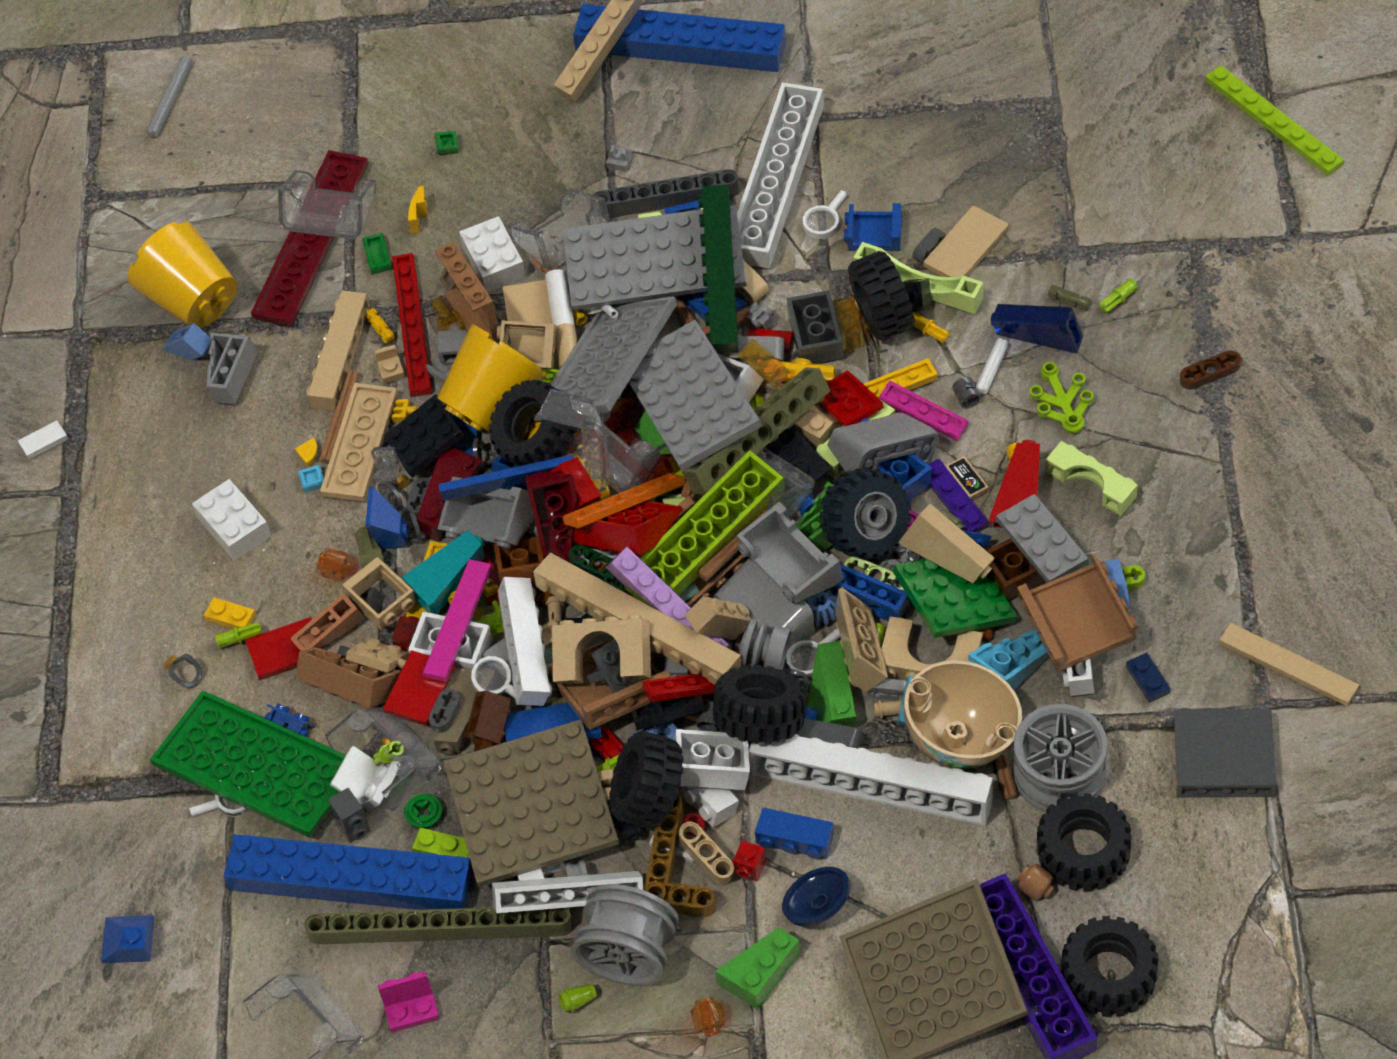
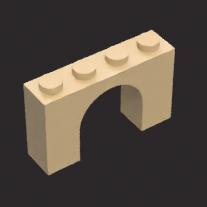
M629 615L625 620H619V617H606L605 621L597 622V619H583L582 623L564 620L560 621V625H552L553 682L560 685L583 683L584 651L591 640L601 635L613 636L619 645L620 677L627 680L651 678L650 622L643 619L641 615Z
M891 616L889 618L881 649L888 676L887 679L906 681L907 677H914L921 670L932 665L917 661L909 653L914 633L913 620ZM977 631L959 633L954 651L945 661L959 660L969 662V654L983 645V633Z

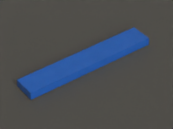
M574 455L439 484V491L443 501L526 483L525 477L551 472L559 464L573 459Z

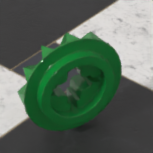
M419 794L412 797L404 808L405 819L412 828H432L434 823L440 821L441 814H443L441 802L431 794ZM427 808L429 815L423 814L420 816L418 810L424 811Z

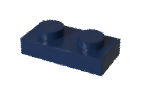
M1144 653L1126 662L1127 670L1149 703L1170 694V687L1148 653Z

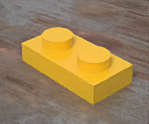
M213 597L203 616L206 621L234 629V626L241 628L250 625L256 616V612L254 609Z

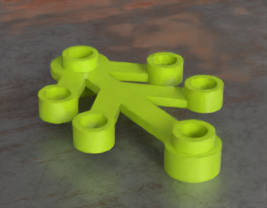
M1046 362L1041 367V378L1045 382H1050L1056 396L1043 392V388L1039 385H1033L1030 388L1029 396L1032 400L1042 401L1037 406L1039 417H1047L1060 422L1067 433L1077 434L1084 427V418L1082 416L1088 405L1093 403V392L1083 390L1080 393V403L1073 412L1071 404L1080 388L1085 386V375L1075 373L1072 376V385L1065 394L1058 379V366L1053 362ZM1050 405L1061 408L1064 414L1051 410Z

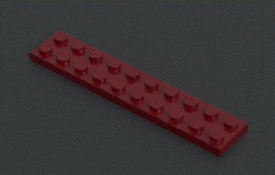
M328 150L251 311L252 318L293 326L369 164L368 158Z

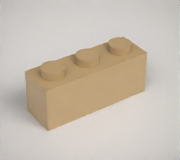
M705 596L685 614V617L696 633L735 640L749 626L751 617L748 615L749 610L742 603Z

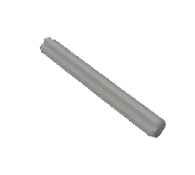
M183 55L180 58L146 130L148 136L154 138L158 136L192 64L190 56Z

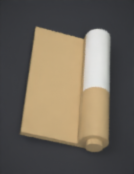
M560 269L552 270L545 274V280L503 286L507 321L548 323L557 326L554 369L560 370L577 344L566 271ZM509 329L511 348L532 362L543 363L545 331Z

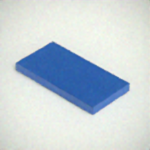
M568 703L510 712L505 721L506 742L580 720V718ZM582 722L587 740L602 738L601 725L589 730Z

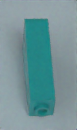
M467 530L402 576L403 581L414 590L416 601L426 612L438 614L446 605L448 597L457 590L469 559L481 562L485 558L484 542L478 535L474 536Z

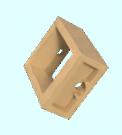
M501 321V326L497 327V339H500V341L507 345L509 329L545 331L543 363H534L540 368L554 369L557 331L555 324Z
M378 557L342 585L348 599L380 630L392 625L397 617L409 611L416 603L414 590ZM383 578L401 597L378 614L360 595Z

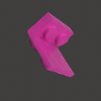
M415 972L408 975V977L398 980L390 979L378 985L391 1033L440 1020L426 972Z

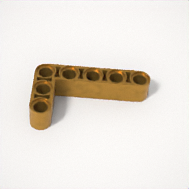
M678 794L677 799L674 801L677 806L668 813V817L665 821H662L660 826L655 827L644 891L651 894H662L660 898L671 905L677 914L708 917L716 910V901L712 890L706 887L672 883L679 843V830L682 826L684 814L682 799ZM673 826L672 830L663 831L664 827ZM663 848L670 849L665 854L658 853ZM663 870L666 872L663 876H655V873ZM679 896L686 897L682 902L674 901ZM702 899L710 900L706 905L699 904Z

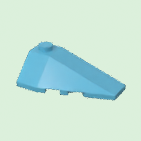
M1036 630L1023 633L1020 638L1013 640L1009 638L1002 639L1001 643L995 645L991 643L983 644L969 654L968 660L994 671L1015 690L1049 656Z

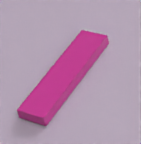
M890 380L879 396L880 400L898 412L905 413L957 442L969 423L965 418Z

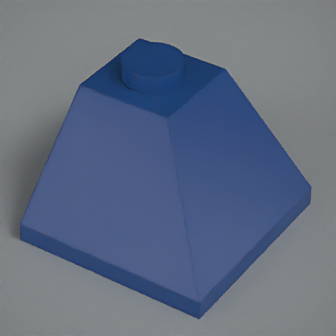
M369 487L366 527L381 550L407 546L408 537L411 534L409 524L404 521L401 514L374 487Z
M154 915L106 917L101 962L151 961Z

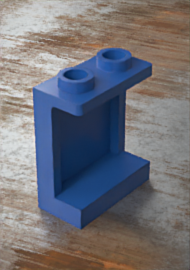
M893 203L892 212L854 211V204H849V212H845V225H848V229H844V242H848V251H857L862 242L880 247L885 251H901V203Z

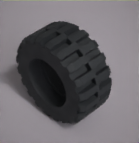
M877 251L851 262L848 266L851 288L860 312L874 337L878 340H886L910 330L914 325L912 305L900 274L886 252Z
M540 380L522 381L521 385L515 384L510 387L511 390L506 391L502 395L501 401H497L495 412H492L490 417L492 420V424H489V432L492 433L490 440L494 445L496 453L516 466L562 457V455L565 456L569 452L570 444L573 445L575 441L574 433H577L578 425L576 424L578 416L577 412H575L574 403L570 401V397ZM542 410V421L537 432L525 441V431L529 421L536 413Z
M754 665V667L741 666L740 669L734 668L728 673L725 672L715 684L713 720L723 733L726 732L729 737H736L739 741H751L754 744H758V742H765V744H772L774 741L782 742L786 738L790 739L797 734L804 724L806 689L796 676L791 673L787 674L782 669L777 670L770 666L761 667V665Z
M646 731L634 733L633 736L628 738L627 743L622 747L621 754L617 758V764L614 766V774L610 783L609 805L612 809V814L617 820L648 829L660 826L662 821L666 820L668 813L673 808L674 801L677 799V792L682 781L681 775L683 774L682 763L684 759L681 755L682 748L674 739Z
M1084 793V796L1071 794L1069 799H1065V797L1058 799L1056 806L1051 804L1046 809V814H1042L1039 826L1037 827V855L1039 856L1040 865L1056 878L1057 884L1061 886L1067 884L1071 890H1076L1077 887L1083 888V891H1091V887L1101 889L1105 887L1106 882L1109 884L1115 882L1117 875H1122L1126 870V864L1129 863L1131 851L1130 823L1126 821L1124 812L1121 810L1117 811L1118 806L1112 801L1107 803L1106 798L1099 795L1095 798L1089 793ZM1087 829L1100 834L1106 840L1107 845L1097 853L1079 855L1066 849L1061 843V839L1074 830Z
M1102 916V920L1098 921L1096 918L1088 920V925L1085 926L1084 923H1081L1076 927V933L1071 932L1067 937V943L1064 944L1062 950L1061 973L1081 1008L1084 1006L1088 1007L1087 1012L1094 1015L1096 1011L1101 1012L1103 1017H1109L1110 1013H1116L1117 1017L1124 1016L1126 1010H1129L1130 1013L1138 1010V1003L1144 1005L1148 1001L1149 995L1153 994L1158 974V953L1156 952L1154 941L1149 940V934L1144 929L1139 931L1138 924L1130 921V923H1126L1125 918L1118 916L1117 920L1110 919V916ZM1114 952L1127 958L1134 969L1128 976L1120 980L1107 981L1091 974L1086 967V963L1091 957L1099 953Z

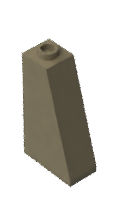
M455 668L445 688L457 691L461 704L451 727L442 733L435 732L433 740L437 752L442 754H460L468 740L464 737L475 694L478 692L471 681L472 669ZM477 671L476 680L478 684L485 690L494 691L497 687L495 671ZM450 698L449 701L445 700L446 707L450 701H453V698ZM443 715L440 720H437L438 724L440 721H444Z

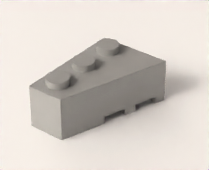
M210 333L211 348L209 349L210 365H208L207 388L216 403L236 404L258 351L249 336Z

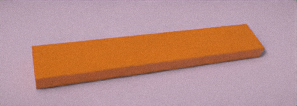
M673 473L665 474L563 516L564 524L576 528L583 527L685 485V478Z

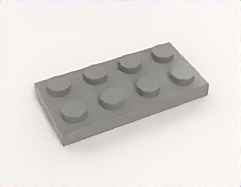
M1035 494L996 515L998 524L1047 583L1070 574L1088 564V557Z

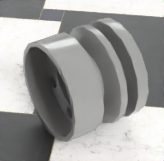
M751 619L748 628L744 632L739 651L742 666H748L749 660L752 659L751 667L759 665L761 661L764 662V667L770 666L777 670L783 669L789 647L791 629L775 625L770 635L767 634V623L763 622L758 632V621Z

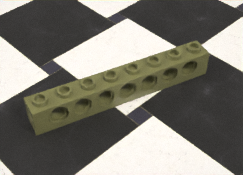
M805 367L754 410L763 425L762 427L682 471L693 494L705 495L749 450L755 455L760 454L767 444L778 439L780 433L792 427L794 422L799 417L806 415L813 405L823 401L824 396L831 390L820 368Z

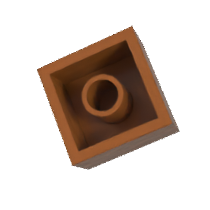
M539 537L520 539L517 545L511 546L510 549L498 547L497 543L494 544L500 584L503 577L531 578L532 588H538L533 571L543 561Z

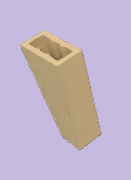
M931 504L918 515L898 542L903 547L971 583H974L979 577L984 579L992 569L989 565L995 559Z

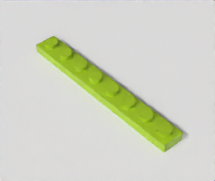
M1222 65L1205 76L1206 83L1329 177L1344 165L1343 158Z

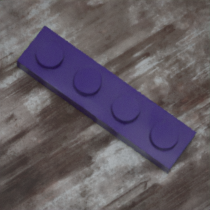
M937 459L929 463L928 465L932 467L931 489L948 511L963 521V525L966 526L965 531L980 532L988 528L989 522L942 461Z

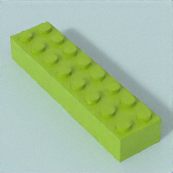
M749 450L641 560L679 596L699 576V570L785 490L784 477ZM624 585V588L639 601L651 606L641 596Z

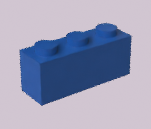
M762 807L755 830L756 844L768 849H782L790 854H805L813 859H827L834 836L833 822Z

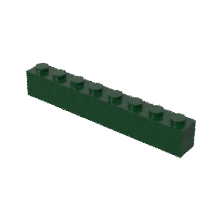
M728 184L702 186V195H698L699 208H703V214H699L700 228L704 227V234H700L701 247H705V253L701 254L702 267H706L707 273H703V286L708 288V293H704L705 307L709 306V313H705V324L710 326V333H706V337L717 354L739 352L729 188Z

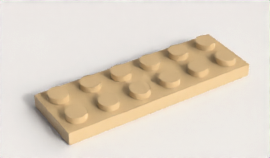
M354 383L320 489L321 496L365 502L384 441V435L386 434L398 395L397 388Z

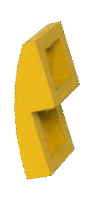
M424 186L418 187L409 206L408 223L411 234L420 233L419 216H427V198Z

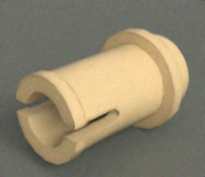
M551 596L545 603L548 608L547 623L555 619L557 624L560 625L564 602L558 600L555 596Z
M878 700V703H873L874 716L883 719V716L899 715L902 700L888 702Z

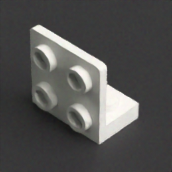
M352 746L330 785L339 792L349 787L361 806L369 811L380 805L401 765L395 761L386 765L382 764L381 766L378 764L374 765L372 762L374 759Z

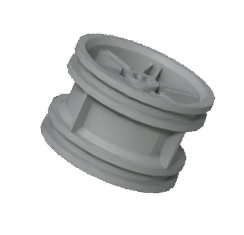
M1067 704L1047 705L1036 709L1026 716L1020 723L1014 739V780L1019 793L1026 802L1034 808L1046 812V809L1051 804L1056 806L1058 799L1062 797L1069 799L1071 794L1084 796V793H1089L1095 798L1098 795L1100 796L1106 779L1108 745L1106 733L1099 721L1086 710Z
M606 884L591 889L583 909L588 925L582 926L576 932L570 950L573 959L590 973L615 983L647 986L658 982L663 975V969L667 961L662 945L672 941L679 921L675 909L658 896L635 887Z

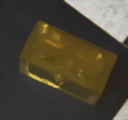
M854 296L832 300L843 341V351L864 347L863 329Z
M753 338L738 354L747 365L753 368L775 389L790 373L784 365Z

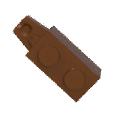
M487 690L476 692L464 737L473 740L472 744L475 745L474 752L498 745L503 740L505 721L511 711L509 706L510 698Z

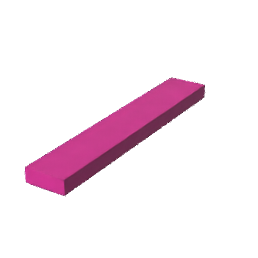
M468 560L424 668V677L443 682L447 681L491 572V564Z

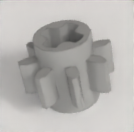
M754 302L748 308L751 313L747 317L757 328L763 325L766 329L773 323L771 317L774 313L764 302L760 305Z

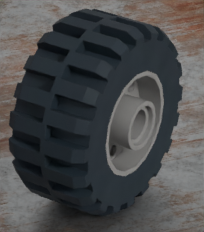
M855 469L854 471L844 472L843 477L838 476L833 480V486H828L825 491L827 493L826 499L822 498L821 505H823V511H820V519H823L824 522L821 524L822 531L828 533L826 539L829 543L833 544L836 550L846 555L863 559L882 558L884 554L889 555L894 551V546H900L898 542L908 530V523H911L912 516H909V510L912 509L911 503L907 502L909 498L907 491L902 490L903 485L887 473L869 469Z

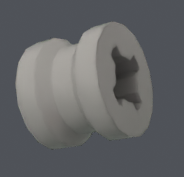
M580 860L578 864L574 865L571 863L565 864L568 877L588 875L584 860Z

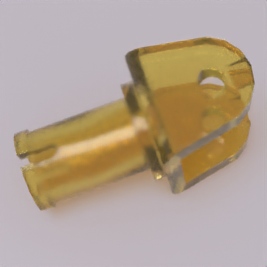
M443 297L435 298L431 302V306L438 316L436 319L438 331H446L444 326L453 322L457 324L460 330L465 329L459 312L457 310L449 311Z

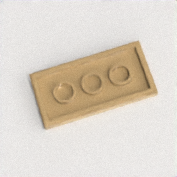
M973 205L923 261V267L942 277H958L962 275L967 277L1008 231L1009 224Z

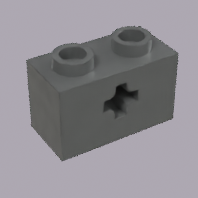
M349 787L328 799L335 823L349 843L362 839L370 832L363 807Z

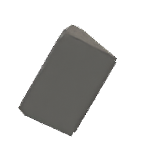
M372 587L362 593L360 597L379 614L384 595L375 587Z

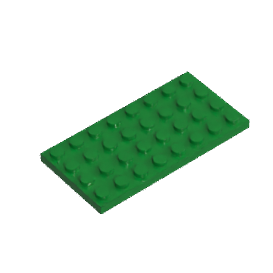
M202 690L150 758L151 765L311 838L331 810L328 799L339 793L330 783L346 755Z

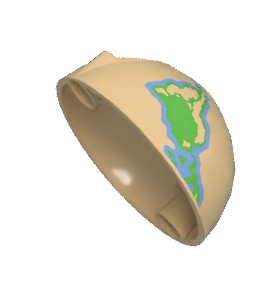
M942 661L924 668L910 681L904 698V718L908 732L915 745L930 759L952 768L966 769L984 766L1001 755L1010 753L1014 745L1016 731L1022 722V709L1019 699L1008 682L989 668L968 661Z

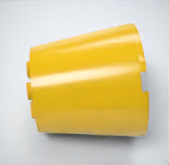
M183 221L181 224L172 222L156 231L139 248L136 253L139 257L135 264H130L128 270V282L136 291L186 325L194 323L199 328L213 323L228 309L235 298L238 288L237 281L197 229L188 221Z
M471 324L437 399L447 405L445 408L447 411L459 417L471 427L480 432L482 429L489 432V424H492L491 414L495 412V405L497 401H501L502 395L506 391H510V387L515 384L521 385L522 381H542L547 372L504 342L500 341L497 343L490 338L491 334Z

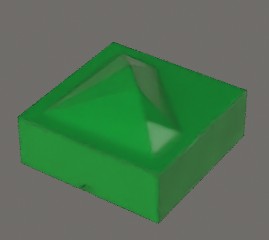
M456 131L435 133L437 155L458 153Z

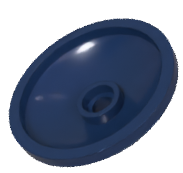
M830 866L817 868L804 874L787 890L782 902L783 914L790 923L797 926H814L829 920L846 903L851 890L850 880L843 870Z

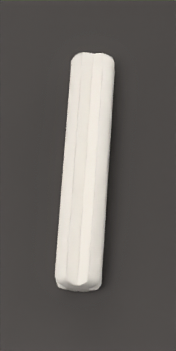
M999 338L996 340L977 382L976 389L983 395L988 392L1008 348V341L1006 339Z

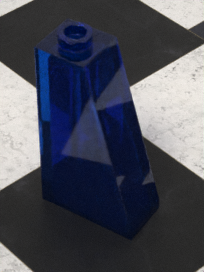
M997 304L995 312L991 315V325L994 326L999 336L1071 353H1078L1083 339V333L1072 307Z

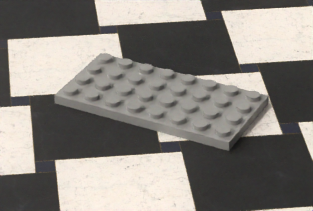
M730 205L736 288L747 286L736 205ZM703 209L563 229L572 310L707 292V286H703V273H707L706 267H702L701 254L705 253V247H701L700 234H704V227L700 228L699 214H703Z
M675 297L611 305L618 312L616 318H611L604 311L596 313L550 383L551 386L570 397V401L575 405L577 416H587L596 413L605 414L611 411L618 397L678 303ZM542 410L533 416L534 421L542 420Z
M696 320L685 324L678 330L653 343L630 378L629 384L682 471L763 426Z

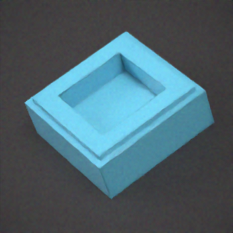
M320 465L298 471L304 493L321 488L324 478Z

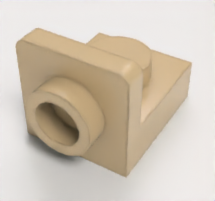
M395 345L374 351L384 384L405 378Z

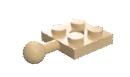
M367 638L347 651L346 660L388 673L396 667L403 668L409 652L401 650L400 646L385 645L380 643L378 639Z

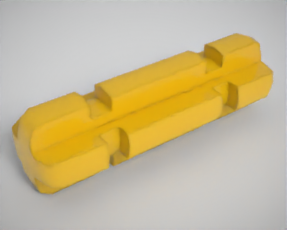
M370 308L365 312L366 319L371 323L378 335L382 336L381 338L385 343L395 339L392 330L388 328V325L374 308Z

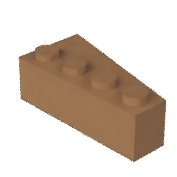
M312 647L299 652L296 678L305 681L306 685L317 686L326 693H334L341 696L343 700L354 701L363 708L372 709L374 706L387 701L401 671L394 669L391 673H387L346 660V658L341 659V654Z

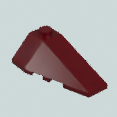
M545 472L525 477L543 558L545 559L549 553H552L570 563L569 551L572 546L573 527L564 524L563 516L574 512L576 508L577 494L572 474Z

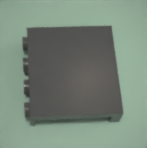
M1232 707L1229 709L1181 708L1174 710L1173 725L1177 798L1275 797L1277 782L1271 709H1264L1262 707L1239 709Z

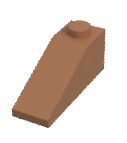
M342 593L290 639L301 651L312 647L321 648L348 633L364 619V616L348 597Z

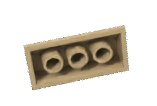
M841 587L838 589L835 615L837 619L836 626L841 637L840 644L845 654L844 661L849 671L848 679L854 687H859L864 692H867L888 678L871 608Z

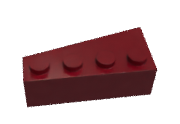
M450 447L438 457L416 518L421 535L437 542L441 541L446 532L439 530L438 525L445 501H443L440 494L439 484L450 482L452 477L464 479L484 474L485 470L482 459Z

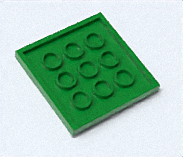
M928 559L895 564L893 567L894 575L934 638L1015 623L1017 619V614L989 576V573L984 579L979 577L974 583H971Z

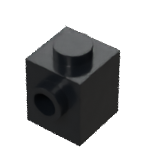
M929 278L903 281L912 305V312L924 311V307L932 305Z

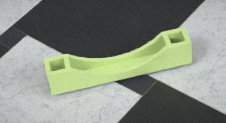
M862 242L853 257V261L877 251H886L880 247ZM889 255L900 274L902 282L909 279L929 278L931 300L975 315L984 299L983 282L963 275L958 277H940L922 273Z

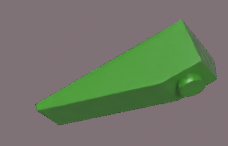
M840 641L818 644L807 706L819 712L816 721L856 728L853 697Z

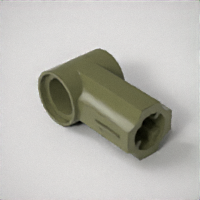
M366 526L359 528L354 534L359 549L358 555L362 569L377 557L384 562L381 548L378 547Z

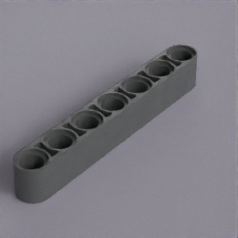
M726 169L597 191L592 195L591 199L593 212L597 218L607 219L661 210L665 207L698 200V195H702V186L728 184L730 198L739 193L738 175L734 170Z
M704 702L706 710L700 711L697 727L701 731L722 732L713 720V702ZM804 718V724L797 735L810 739L818 738L833 744L842 743L847 747L857 749L860 747L863 733L854 727Z

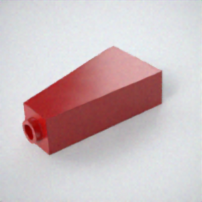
M1023 440L1022 443H1016L989 517L990 527L1002 528L996 521V515L1033 494L1038 497L1040 443H1036L1033 440Z

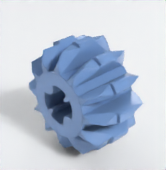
M831 589L804 599L813 612L817 628L820 623L828 626L829 620L835 621L837 596H833Z

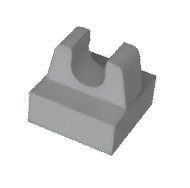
M612 145L606 161L607 168L627 172L633 157V151L628 150L626 147L617 148L615 145Z

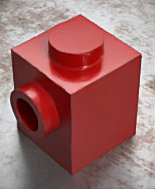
M742 840L733 859L735 875L758 882L766 863L765 847Z

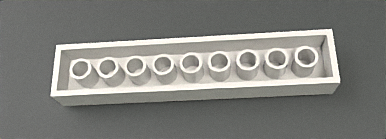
M783 82L781 84L737 212L743 260L748 265L768 269L771 267L824 107L823 89Z
M797 734L790 739L786 738L782 742L774 741L772 744H765V742L751 743L749 749L752 776L981 826H986L993 803V778L982 773H968L959 768L949 769L935 763L926 764L917 762L912 758H898L889 753L870 752L865 748L856 749L847 747L842 743L833 744L818 738L801 737Z

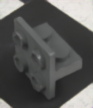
M615 638L592 653L598 668L586 676L590 684L598 681L601 684L607 682L612 693L627 688L638 680H627L620 677V649Z

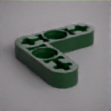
M575 545L570 549L569 559L571 564L624 592V584L617 580L606 568L613 558L584 545ZM583 553L585 559L579 558L576 560L575 555ZM597 561H604L606 563L605 568L599 571L595 570L593 566ZM587 613L588 619H594L593 616Z

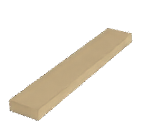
M1230 623L1219 640V645L1347 707L1359 689V684L1233 623Z

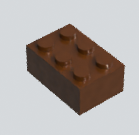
M1011 538L986 550L995 558L989 565L992 568L989 576L1006 597L1007 601L1019 595L1018 586L1026 583L1030 590L1046 582Z

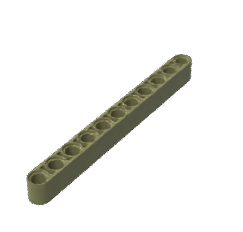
M494 907L317 913L311 914L306 918L304 927L309 940L314 944H348L565 936L572 931L573 922L570 910L567 907L496 913ZM559 919H566L561 923L556 922ZM512 920H516V921H517V922L514 923V924H507L509 921H512ZM534 920H541L539 923H532ZM487 921H492L489 925H483ZM462 922H468L464 926H458ZM437 923H443L439 927H434ZM391 924L394 925V927H392V928H389V929L386 928L388 925H391ZM413 924H419L417 927L410 928ZM366 925H370V927L367 929H361ZM341 926H346L343 930H337ZM316 927H322L318 931H313Z

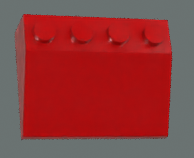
M646 500L583 527H573L572 543L586 547H597L598 550H614L615 553H620L624 548L628 547L636 556H642L646 551L656 546L682 512V506Z

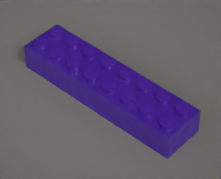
M1006 873L981 883L982 892L1029 1012L1022 1019L1044 1059H1079L1097 1051V1036Z

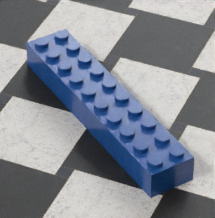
M582 4L573 34L576 51L607 6ZM638 9L608 55L779 72L786 44L785 24Z
M234 834L223 878L229 891L415 910L466 908L474 871L469 857Z

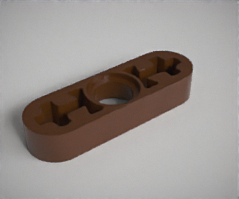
M1226 351L1185 367L1180 372V384L1183 388L1191 390L1233 374L1240 369L1241 357L1235 351ZM1206 367H1214L1217 371L1215 373H1207L1204 369Z

